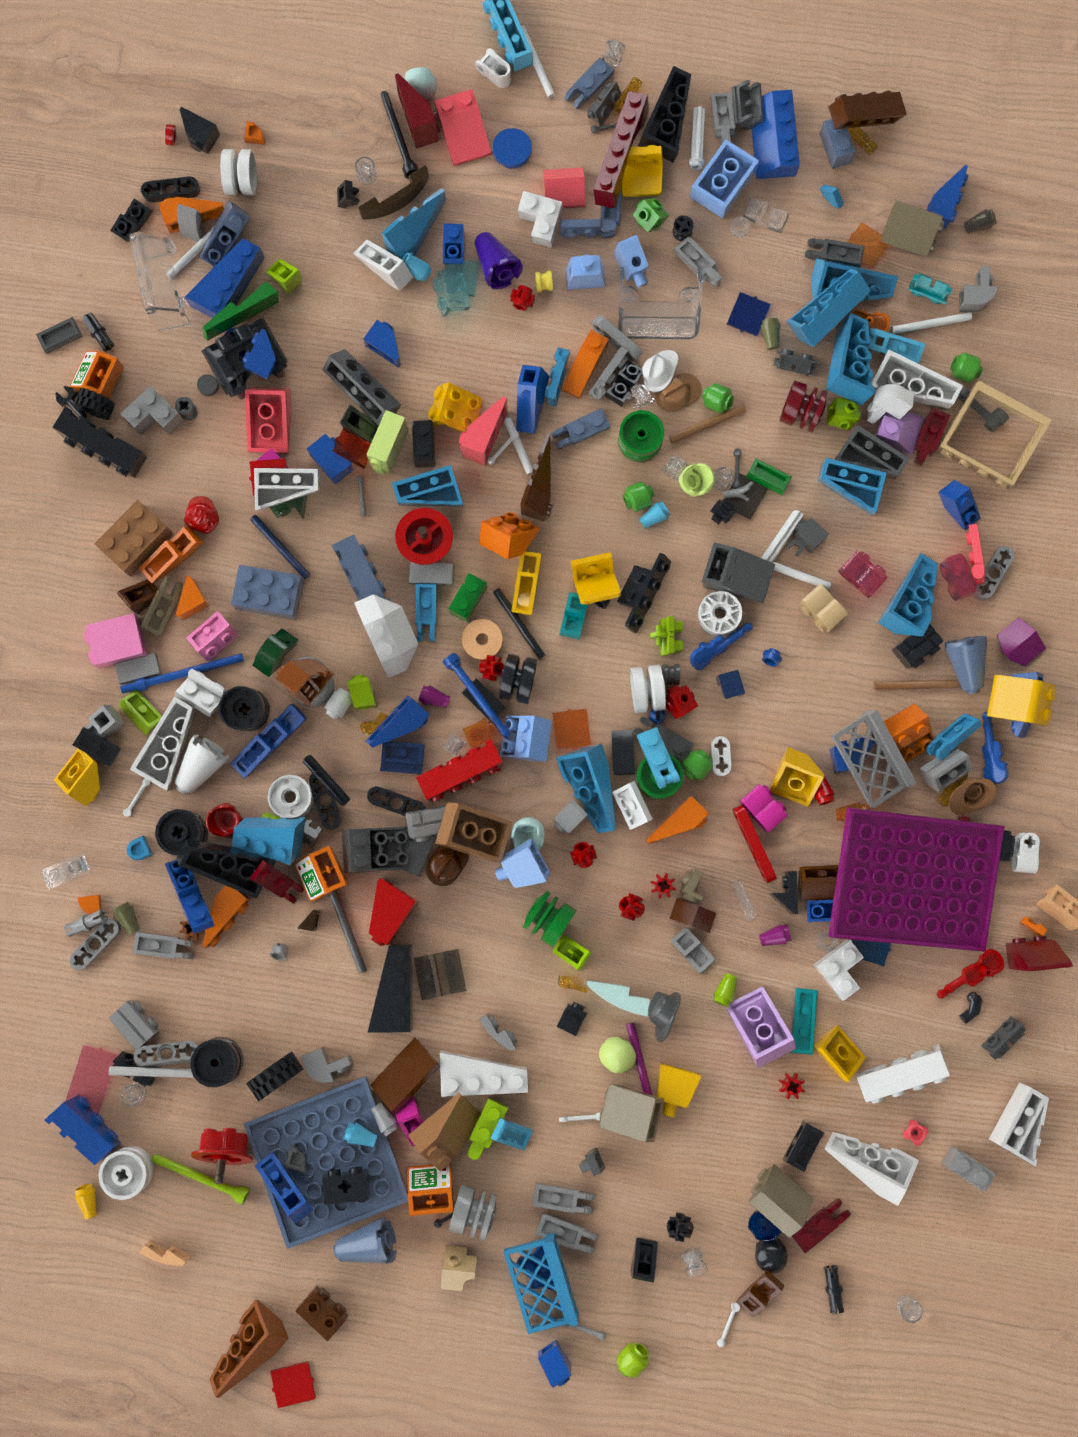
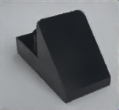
M787 871L785 876H782V888L785 889L786 893L769 894L790 914H798L797 871Z

